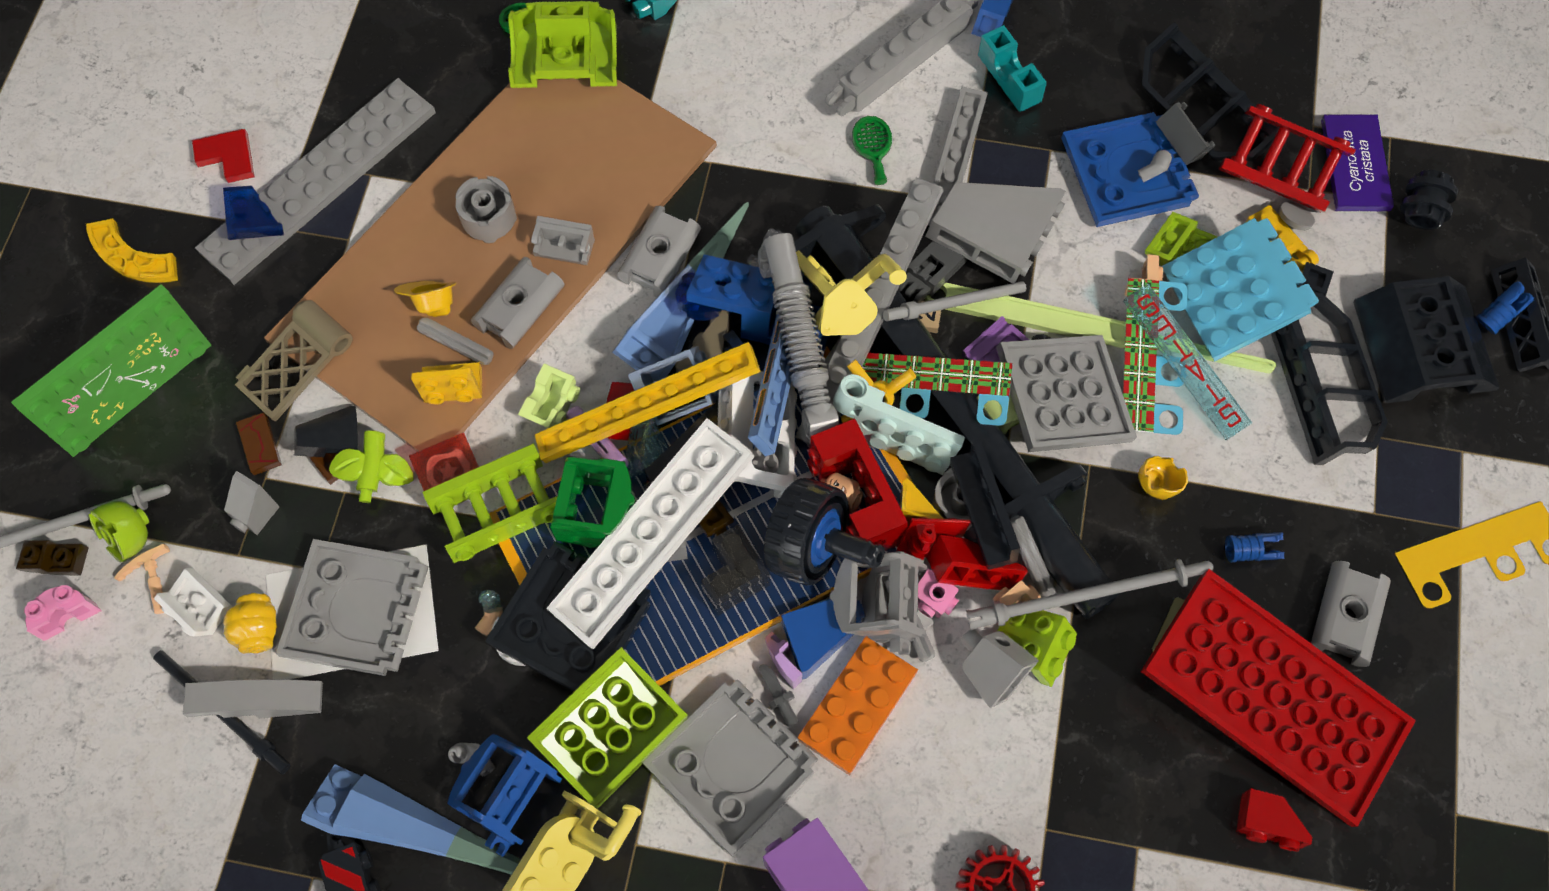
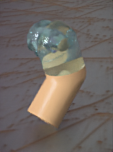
M484 590L478 597L479 602L482 603L484 616L475 629L485 636H488L498 616L500 618L503 613L500 596L493 590Z

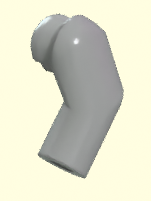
M1160 150L1156 152L1149 165L1137 170L1143 183L1168 170L1172 160V156L1168 151Z

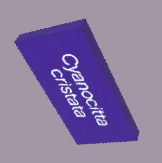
M1378 114L1323 115L1321 119L1323 136L1334 140L1335 136L1351 142L1349 147L1356 149L1354 155L1349 157L1341 155L1330 178L1335 211H1391L1394 204ZM1325 147L1328 158L1331 149Z

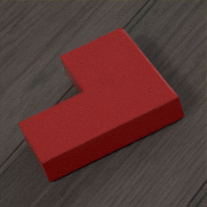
M245 129L192 140L194 159L198 167L223 162L224 175L228 183L255 177L249 137Z

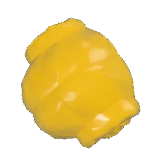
M251 593L238 597L236 605L226 612L223 619L226 640L243 654L262 653L272 649L277 625L276 610L271 603V598L264 593Z

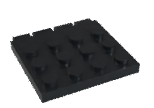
M555 541L550 549L545 547L542 549L485 642L494 649L575 692L621 647L624 650L626 649L651 606L650 602L647 601L651 590L644 588L594 649L590 648L547 609L550 603L588 560L587 557L578 554L572 562L571 559L575 551Z

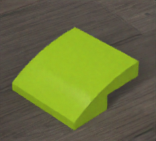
M1172 212L1145 249V254L1159 255V266H1163L1217 238V236L1198 229V221Z

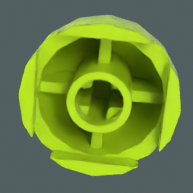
M111 501L93 509L88 514L99 540L103 538L109 545L106 547V550L120 563L141 551L147 542L148 530L146 525L149 523V519L141 508L135 509L130 504L122 501Z

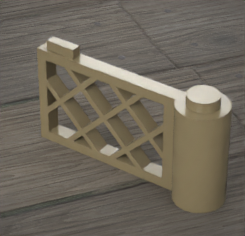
M312 300L298 303L293 310V321L251 367L246 365L236 376L239 381L235 386L274 421L281 417L332 358L343 354L353 341L352 335ZM297 332L300 335V347L288 348V339ZM318 351L322 355L314 365H307V352ZM300 353V366L288 368V354ZM281 355V369L269 370L270 359L273 356ZM300 372V381L295 386L287 387L288 373ZM281 374L280 388L268 389L269 376ZM262 376L261 390L251 391L247 385L254 377ZM280 394V403L274 410H271L268 407V395Z

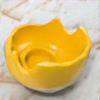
M1150 457L1143 462L1138 472L1139 481L1144 491L1151 497L1160 500L1178 495L1188 484L1187 470L1176 467L1173 458Z

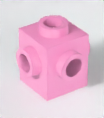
M928 568L918 583V610L929 618L935 616L939 619L944 612L950 615L959 602L955 598L959 589L951 584L938 583L933 571ZM933 593H937L940 598L934 597Z

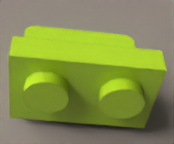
M1044 610L1010 617L1005 622V625L999 626L997 630L1003 632L1039 660L1031 672L1041 684L1052 687L1056 677L1060 676L1065 658L1069 650L1074 647L1077 635L1065 616Z

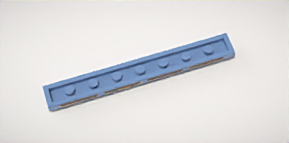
M801 271L803 283L808 286L811 295L813 284ZM777 318L748 434V439L764 456L776 452L791 385L790 376L793 374V372L789 371L792 366L787 365L790 360L786 358L789 353H786L785 349L788 347L783 346L786 341L782 340V336L785 334L780 333L783 328L779 327L781 322Z

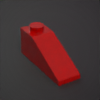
M939 535L926 557L937 582L943 584L999 591L1007 587L1010 590L1028 573L1027 568L1018 563L987 570L979 545L960 537Z

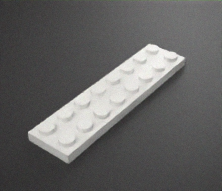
M706 418L630 508L621 524L611 535L604 539L547 609L585 644L594 649L755 456Z

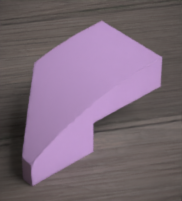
M771 632L765 637L769 654L779 673L790 687L794 689L802 682V673L785 657L790 651L789 643L784 639L781 641Z

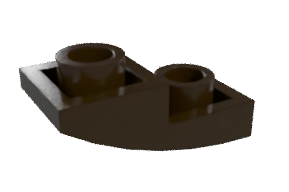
M49 540L24 541L16 569L39 574L81 576L89 547L81 543L55 544Z

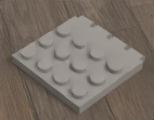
M313 539L276 654L283 658L386 676L387 670L398 671L404 650L394 646L395 644L406 645L413 621L403 618V616L415 615L421 592L412 589V586L423 587L428 566L420 564L419 559L414 556Z
M738 679L730 686L726 683L720 686L643 762V765L731 856L814 774L811 767L818 760L803 743L794 751L791 749L798 738L781 721L777 722L772 728L768 726L775 719V716L758 699L750 706L746 704L753 697V694Z

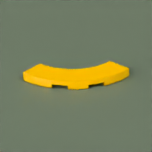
M113 218L86 224L87 234L94 250L116 272L143 282L162 283L178 281L176 257L173 253L152 254L134 250L123 241L117 222Z

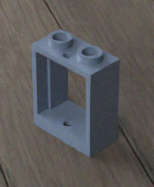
M695 346L629 373L628 377L634 391L653 383L650 375L651 372L688 357L692 366L708 360L704 351H700L699 347ZM719 390L705 395L703 399L647 420L649 427L653 428L714 404L719 399Z

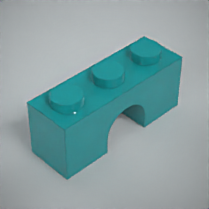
M1003 25L981 35L978 56L1017 110L1021 112L1042 102L1047 82L1033 63L1025 67L1021 66L1017 56L1018 43Z

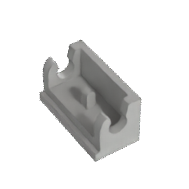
M537 216L531 243L534 244V256L588 265L595 241L592 225Z

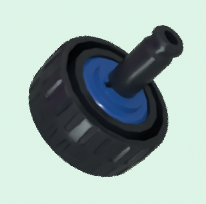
M811 478L797 479L783 492L771 514L764 542V558L768 569L780 577L806 586L816 584L822 580L833 566L837 556L863 565L868 564L871 568H877L883 560L885 550L881 544H874L870 540L847 533L846 527L848 526L849 519L847 496L841 489Z

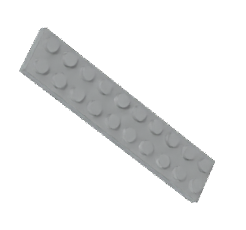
M397 78L197 245L195 249L235 285L436 113L434 107Z

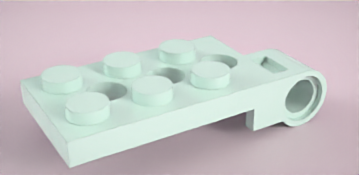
M851 374L842 379L833 397V405L838 412L856 419L867 443L871 444L874 448L883 449L895 454L902 460L911 461L923 466L928 471L937 472L941 475L945 473L950 465V457L956 456L961 449L965 439L964 436L882 402L885 392L868 385V382L859 375Z

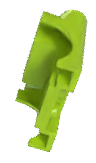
M576 1L526 3V8L516 12L510 11L508 21L511 41L510 68H508L511 88H537L538 79L590 78L591 87L617 86V24L613 9L608 10L599 7V2Z

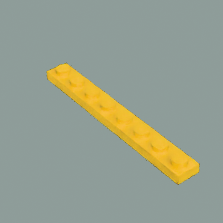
M747 342L536 433L535 438L540 459L544 463H549L761 372L753 347Z

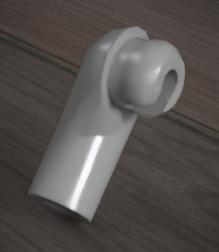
M457 743L448 751L449 760L453 763L464 764L480 745L476 743ZM490 759L480 773L482 777L495 769Z

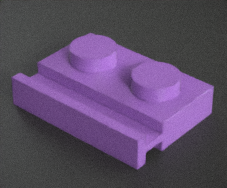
M1001 316L963 350L962 357L968 360L1000 362L996 349L1000 342L1029 339L1012 324L1009 325L1005 318Z

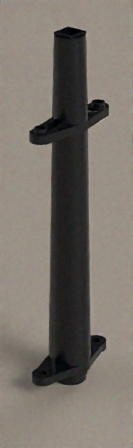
M879 204L844 215L835 214L829 206L816 208L803 217L795 228V235L798 238L794 241L796 252L799 250L806 258L811 255L832 277L835 284L844 279H852L875 259L860 237L877 228L885 220L886 213ZM897 290L889 309L900 307L902 303L907 302L899 290ZM919 317L910 320H904L903 318L892 321L883 320L873 342L881 354L948 358ZM931 390L929 417L936 425L965 437L963 445L958 452L959 455L969 453L971 441L981 439L1009 518L1011 519L1017 515L1024 517L1049 574L1063 592L1111 582L1054 503V500L1066 491L1071 490V492H1075L1086 484L1084 478L1088 473L1081 464H1077L1040 484L999 426L978 422V398L974 393ZM912 394L923 408V398L918 394ZM984 407L983 413L985 417L990 420H993V418L990 416V414ZM970 527L963 537L978 544L973 527ZM1120 594L1073 604L1087 620L1111 605Z

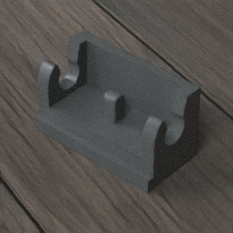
M1178 102L1156 121V124L1183 162L1188 165L1201 160L1204 155L1215 147L1213 141L1210 143L1208 141L1205 142L1184 112L1187 108L1186 103L1180 104Z

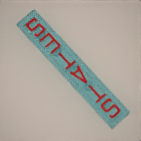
M1149 283L1124 299V304L1226 441L1252 424V421Z

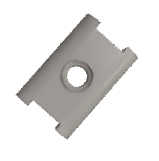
M655 206L617 273L618 278L628 285L631 281L650 288L653 290L654 296L658 297L674 280L701 230L700 225L691 218L688 222L682 221L666 214L665 207ZM656 250H664L665 252L658 254V253H655L654 251H656Z
M523 257L472 317L471 323L483 334L489 330L502 338L507 348L513 349L562 290L565 283L554 272L547 275L534 268L530 258Z
M1335 561L1330 569L1311 644L1321 651L1327 649L1352 658L1351 665L1367 667L1371 662L1391 580L1384 574H1380L1375 578L1349 569V562ZM1345 608L1353 611L1356 618L1350 617L1346 613Z

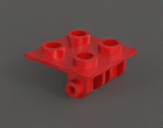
M911 518L896 552L902 551L924 560L939 535L962 538L971 522L970 520L956 518Z

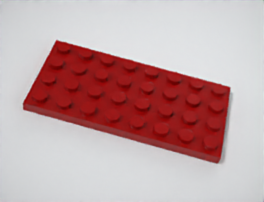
M1210 569L1199 577L1141 670L1143 674L1350 827H1358L1416 721Z

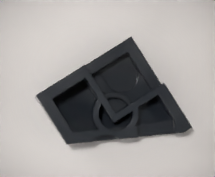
M349 406L295 426L294 456L325 457L326 453H339L349 448L358 450L356 406Z

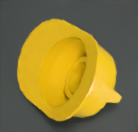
M417 281L399 285L394 289V292L409 296L419 313L437 317L450 313V305L453 303L452 286L457 283Z

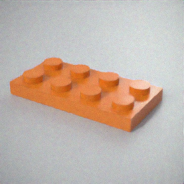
M866 636L797 737V741L803 743L806 747L850 776L916 676L918 669Z

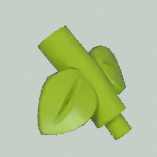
M365 431L363 452L351 448L342 450L334 457L329 467L330 473L340 480L348 482L358 480L356 490L360 491L359 502L371 503L372 493L377 492L379 481L388 486H401L414 481L413 471L403 457L398 454H384L385 433L379 431Z

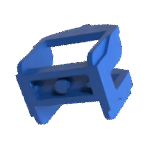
M492 734L479 746L470 759L462 765L461 772L452 788L447 804L490 831L491 834L486 840L485 846L493 849L494 845L499 842L500 845L496 853L503 857L511 845L515 843L522 845L523 840L510 831L543 778L546 777L557 783H560L562 778L557 775V770L528 750ZM499 747L515 758L482 810L478 812L462 803L496 748Z

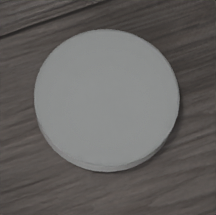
M1284 202L1278 210L1281 219L1295 229L1306 231L1315 223L1311 212L1300 204Z

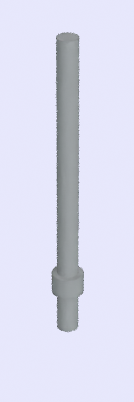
M1021 281L920 303L915 301L902 303L900 307L884 310L883 319L885 321L901 318L910 320L918 318L920 314L1023 293L1026 291V284Z

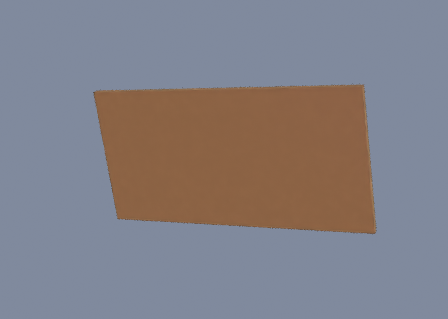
M590 78L538 79L537 88H511L509 83L298 302L314 301L353 337L350 347L343 354L334 356L315 378L428 460L435 455L445 454L640 234L654 207H664L717 147L716 141L617 80V86L596 87L590 86ZM487 176H493L503 181L508 187L515 207L516 222L506 235L498 238L494 243H485L483 240L475 239L467 234L456 211L455 196L457 190L464 182L474 177L487 179ZM537 216L592 225L595 241L588 265L534 256V244L531 243ZM523 257H528L534 268L547 275L554 272L563 280L565 286L513 349H509L505 346L502 338L489 330L484 334L471 323V319ZM417 281L457 283L452 286L453 303L450 305V313L437 317L419 313L409 296L396 294L394 289L399 285ZM295 306L264 337L267 343L271 345L293 321L292 316ZM427 317L493 351L494 356L489 365L481 364L482 398L473 399L470 402L444 401V403L438 405L424 403L411 380V373L422 372V367L476 363V361L418 332L417 325L421 318ZM297 332L288 339V348L300 347V335ZM318 351L307 352V365H314L322 355ZM300 353L288 354V358L300 366Z

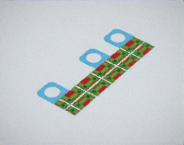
M1128 278L1123 397L1134 430L1137 432L1178 435L1183 430V409L1176 405L1155 404V385L1182 386L1185 380V363L1180 361L1181 358L1156 356L1158 321L1154 324L1152 321L1158 318V312L1151 317H1147L1146 313L1150 315L1157 309L1154 305H1151L1142 310L1137 300L1149 294L1150 299L1146 297L1140 301L1143 307L1151 302H1155L1158 308L1162 310L1183 311L1187 307L1188 293L1187 286L1184 283ZM1174 287L1181 291L1182 300L1179 304L1171 305L1165 301L1164 292L1168 288ZM1166 363L1177 365L1180 371L1178 378L1172 381L1166 380L1161 374L1162 366ZM1166 410L1173 411L1178 417L1177 425L1170 429L1163 427L1159 421L1160 414Z
M868 353L862 368L873 382L882 380L889 383L909 368L912 369L916 374V379L902 388L900 409L923 419L928 415L931 390L979 394L977 420L981 424L1001 426L1007 421L1013 363ZM912 394L920 395L924 401L923 408L917 413L910 412L906 407V400ZM991 400L999 402L1002 407L1001 415L994 420L986 418L983 413L984 405Z

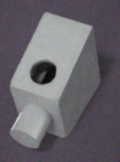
M975 629L969 630L960 640L971 652L963 662L962 670L990 708L1007 701L1039 661L1000 631L982 637Z

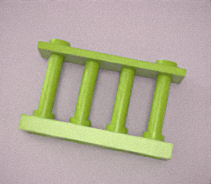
M534 443L422 492L432 513L442 512L454 540V542L445 545V548L454 563L469 560L482 550L540 524L552 522L557 496L549 499L536 470L543 467V463ZM522 475L526 476L538 502L537 505L521 511L509 485L511 480ZM496 487L502 496L510 517L493 524L481 494ZM470 500L482 529L465 537L453 507L463 501Z

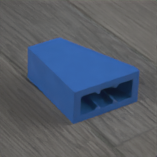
M830 599L781 615L782 626L797 669L802 673V680L808 678L854 635L841 631L836 620L833 601ZM857 600L856 623H862L861 618L865 617V613L860 600Z

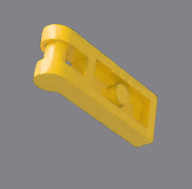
M1271 205L1247 218L1246 222L1253 218L1257 222L1268 218L1278 233L1275 239L1281 238L1291 256L1296 255L1298 259L1292 257L1288 262L1295 261L1301 272L1306 262L1315 265L1319 263L1316 252L1304 245Z

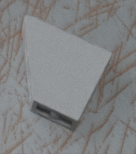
M955 182L933 218L925 237L965 256L966 259L1014 284L1019 274L1025 277L1033 263L1028 258L1030 255L1036 257L1044 243L1039 239L1041 235L1047 238L1054 225V222L1050 219L1052 216L1058 218L1065 203L1061 202V199L1066 191L1061 188Z

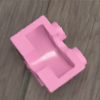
M61 585L44 591L34 600L30 601L24 610L27 631L43 641L65 631L64 625L70 618L76 617L83 621L101 611L94 601L68 585Z

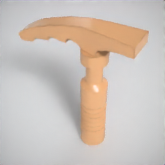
M161 544L135 557L121 568L114 577L116 580L122 581L134 569L140 568L141 564H144V568L148 571L149 575L147 582L155 614L164 613L161 609L162 606L154 600V597L157 593H163L160 577L156 573L158 566L155 559L170 552L169 547L165 544Z

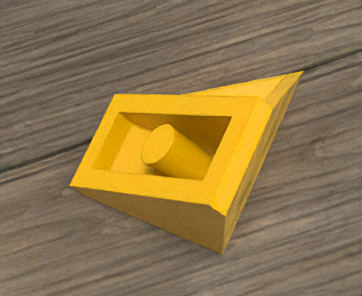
M906 478L902 483L899 506L908 522L907 527L911 518L944 519L909 478Z

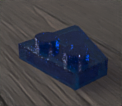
M252 185L223 188L229 240L284 235L283 225L277 222L271 214L269 207L265 202L261 201L259 194Z

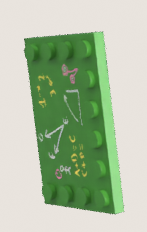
M160 284L11 403L74 457L79 452L86 450L90 443L195 358L202 356L211 344L169 291Z

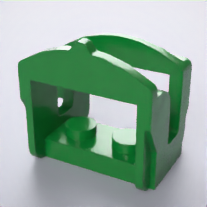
M566 457L550 527L556 541L597 549L604 541L606 535H611L616 530L626 513L630 510L631 505L635 503V497L631 494V479L625 462L611 459L590 460ZM583 484L608 488L601 524L576 521L578 507L574 504L576 495H581Z

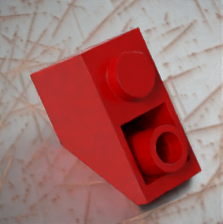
M1252 788L1242 794L1237 832L1247 834L1246 839L1259 843H1266L1267 840L1278 842L1280 848L1295 852L1312 844V836L1283 796Z

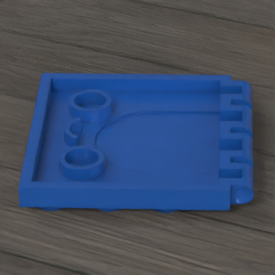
M1152 112L1063 132L1061 139L1096 227L1189 207L1192 201L1199 198L1193 180L1189 179L1191 175L1186 164L1156 124V121L1162 115L1156 116ZM1160 150L1168 151L1172 156L1168 170L1143 183L1137 170L1149 165L1156 152Z

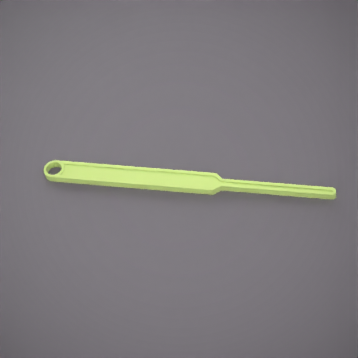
M945 283L940 288L945 292L946 297L978 291V289L951 283ZM929 295L925 298V301L934 300ZM1010 296L945 309L995 321L1003 316L1009 324L1068 337L1103 335L1106 345L1125 349L1126 322ZM1157 335L1158 350L1183 355L1173 341L1175 340L1186 355L1192 352L1193 355L1190 357L1214 362L1205 345L1173 338L1164 340V336ZM1233 352L1215 361L1268 374L1272 373L1276 368V363L1273 360Z

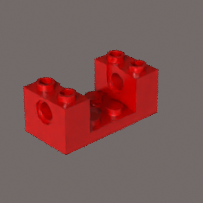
M854 418L812 435L810 448L807 449L810 457L807 460V465L812 476H818L819 480H821L822 478L827 479L832 473L846 475L852 472L853 480L859 483L860 488H863L867 496L864 498L866 508L849 514L850 526L846 527V532L870 540L874 544H881L885 551L899 545L908 522L856 419Z

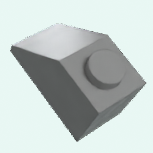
M236 471L232 477L224 511L232 518L229 523L243 533L248 529L258 535L278 510L279 506L260 485Z

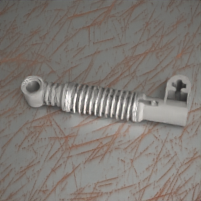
M782 233L770 236L764 240L758 251V264L763 278L772 277L775 288L772 294L773 303L775 304L774 308L779 309L776 311V314L780 315L777 320L781 322L779 327L783 328L780 333L785 334L782 336V340L786 341L783 346L788 347L785 349V352L789 353L786 358L790 360L787 365L792 366L789 369L790 372H795L790 376L793 387L798 389V393L801 394L799 395L800 400L803 401L801 406L805 408L802 410L801 415L802 426L806 437L810 439L812 435L839 425V419L834 405L828 403L830 402V396H826L829 394L828 389H825L829 380V372L826 369L827 364L823 363L825 361V357L822 356L824 351L821 350L822 345L819 344L821 339L818 337L819 332L816 331L818 326L815 325V313L812 312V301L809 299L810 290L802 280L792 234Z

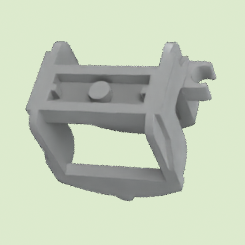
M902 551L884 553L881 564L877 568L871 569L865 583L862 597V607L865 613L864 622L856 623L858 567H871L868 564L863 565L844 558L837 573L834 590L829 596L830 600L833 601L836 620L841 631L846 634L869 636L871 640L879 643L890 642V653L898 652V655L910 654L911 641H914V638L926 636V630L917 627L918 573L927 571V565L924 564V560ZM886 580H889V584H890L888 608H887V589H886V586H885V581H886Z

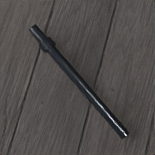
M163 650L158 651L154 655L153 660L184 688L185 683L198 682ZM216 715L253 749L252 753L259 760L267 761L281 775L290 769L291 765L275 751L276 747L266 738L261 739L238 717L223 718L220 715Z

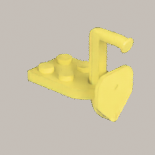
M799 250L796 252L800 270L824 297L823 305L817 311L814 319H816L815 325L818 326V330L825 336L857 335L875 320L878 312L877 306L864 290L884 272L889 274L890 282L895 285H900L907 279L906 272L890 256L881 254L852 279H844L835 284L832 277L811 255L806 258Z
M564 790L562 796L567 801L559 815L553 817L541 827L502 891H575L595 856L603 861H607L617 854L632 829L637 816L641 815V810L633 805H623V813L617 823L586 801ZM581 809L579 817L575 816L577 810ZM597 820L614 828L608 839L594 832L593 827Z

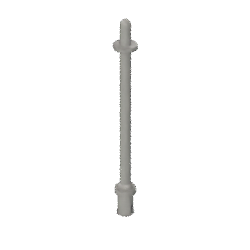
M162 484L143 490L140 485H136L133 487V494L112 501H122L131 506L137 505L142 510H146L148 508V501L170 494L171 488L167 484ZM106 503L0 536V548L88 521L90 511Z
M1176 559L1172 569L1011 605L995 601L992 606L966 610L967 619L981 617L980 620L971 621L968 624L970 630L994 624L1004 626L1010 617L1178 580L1182 587H1186L1188 585V578L1203 575L1208 569L1213 571V564L1209 561H1203L1184 566L1181 559Z

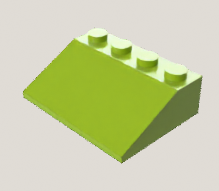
M621 647L546 718L527 739L587 803L598 809L687 720L688 715Z

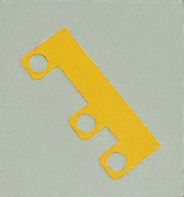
M1542 501L1401 550L1396 552L1395 555L1422 605L1426 608H1434L1451 600V594L1439 574L1442 571L1485 556L1496 577L1500 581H1509L1525 574V567L1513 546L1529 540L1533 543L1543 562L1549 565V556L1544 553L1542 548L1544 541L1549 539V513ZM1501 556L1511 557L1516 562L1515 572L1512 574L1501 572L1497 567V559ZM1428 582L1438 584L1442 589V597L1437 601L1427 599L1422 592L1424 584Z

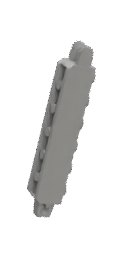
M942 0L841 77L839 85L826 96L825 103L832 106L843 99L844 101L836 108V113L840 116L846 115L852 109L856 112L863 110L965 31L969 25L970 16L974 13L973 9L978 6V0Z

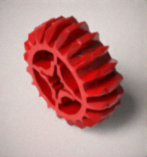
M989 845L987 847L988 857L978 849L975 852L978 863L970 857L965 860L967 867L971 871L962 868L959 870L958 875L966 879V882H957L955 888L974 891L975 884L982 891H993L992 888L997 887L1005 879L1003 885L1006 886V889L1004 891H1018L1012 882L1014 871L1022 878L1026 891H1036V888L1042 887L1045 882L1043 879H1033V876L1040 869L1036 866L1030 871L1028 870L1026 865L1031 861L1029 856H1026L1021 862L1017 860L1020 854L1019 849L1015 848L1011 856H1007V846L1002 845L999 849V855H996L994 846ZM993 864L1005 865L998 878L978 875V872L986 866Z

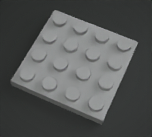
M1103 335L1000 342L996 347L1000 362L1013 363L1010 394L1028 453L1130 443L1137 438Z

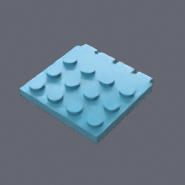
M1253 218L1161 266L1169 282L1184 283L1187 286V307L1185 311L1214 362L1310 314V307L1319 302L1310 285H1302L1306 279L1295 261L1288 262L1292 256L1281 238L1275 239L1278 233L1268 218L1259 222ZM1172 287L1179 301L1181 302V291L1177 288Z

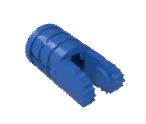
M1517 281L1497 297L1481 314H1478L1476 319L1490 333L1496 335L1511 319L1515 318L1532 303L1534 298L1530 293H1524L1525 287L1520 281Z
M1259 533L1244 536L1228 535L1225 540L1226 557L1230 563L1245 560L1284 559V552L1279 550L1264 552V542H1279L1283 540V533Z

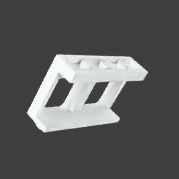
M762 371L719 389L718 427L752 454L753 444L748 439V434L754 413V383L761 384ZM792 382L775 452L778 459L777 472L771 473L754 468L751 460L735 479L737 482L774 489V497L780 498L786 488L797 479L794 472V461L797 453L795 446V430L797 426L795 403L797 393Z

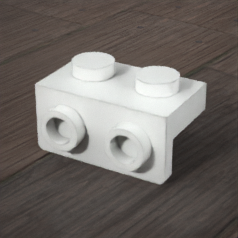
M185 568L169 592L157 593L154 597V600L162 606V611L173 617L181 625L183 632L193 637L213 635L224 619L226 612L232 607L193 568Z

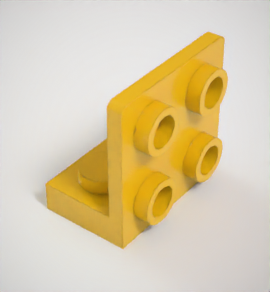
M480 362L422 367V372L411 373V380L424 403L438 405L444 403V401L470 402L473 399L482 398V367Z

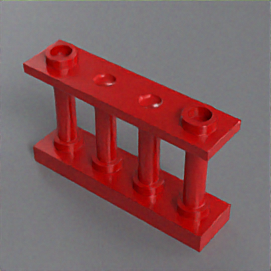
M1257 104L1256 107L1250 106L1245 114L1254 118L1236 155H1232L1231 159L1224 158L1219 170L1317 212H1325L1330 201L1323 199L1325 196L1323 192L1342 154L1348 157L1354 155L1356 149L1349 147L1351 142L1335 136L1334 140L1277 117L1271 114L1273 110L1261 104ZM1267 122L1280 127L1261 167L1258 166L1255 170L1246 166L1248 162L1246 158L1263 123ZM1291 132L1305 138V141L1287 178L1283 177L1281 181L1272 177L1273 172L1271 170ZM1317 143L1331 149V152L1313 188H1309L1307 192L1297 188L1299 185L1297 181Z

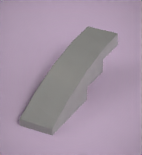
M229 680L185 683L183 715L187 718L220 715L223 718L256 715L260 719L321 713L323 683L322 681Z

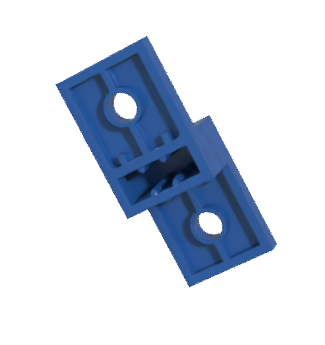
M704 254L687 291V301L742 314L740 338L770 345L777 318L776 311L778 310L774 308L775 304L773 303L772 294L775 288L772 277L763 278L759 267ZM718 282L728 283L725 286L717 285ZM811 304L813 307L812 312L816 315L821 307ZM817 329L816 331L819 332L818 337L821 339L819 344L822 345L821 350L825 353L831 335L825 336Z

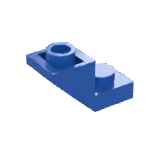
M984 0L971 34L981 37V35L1001 27L1013 0Z

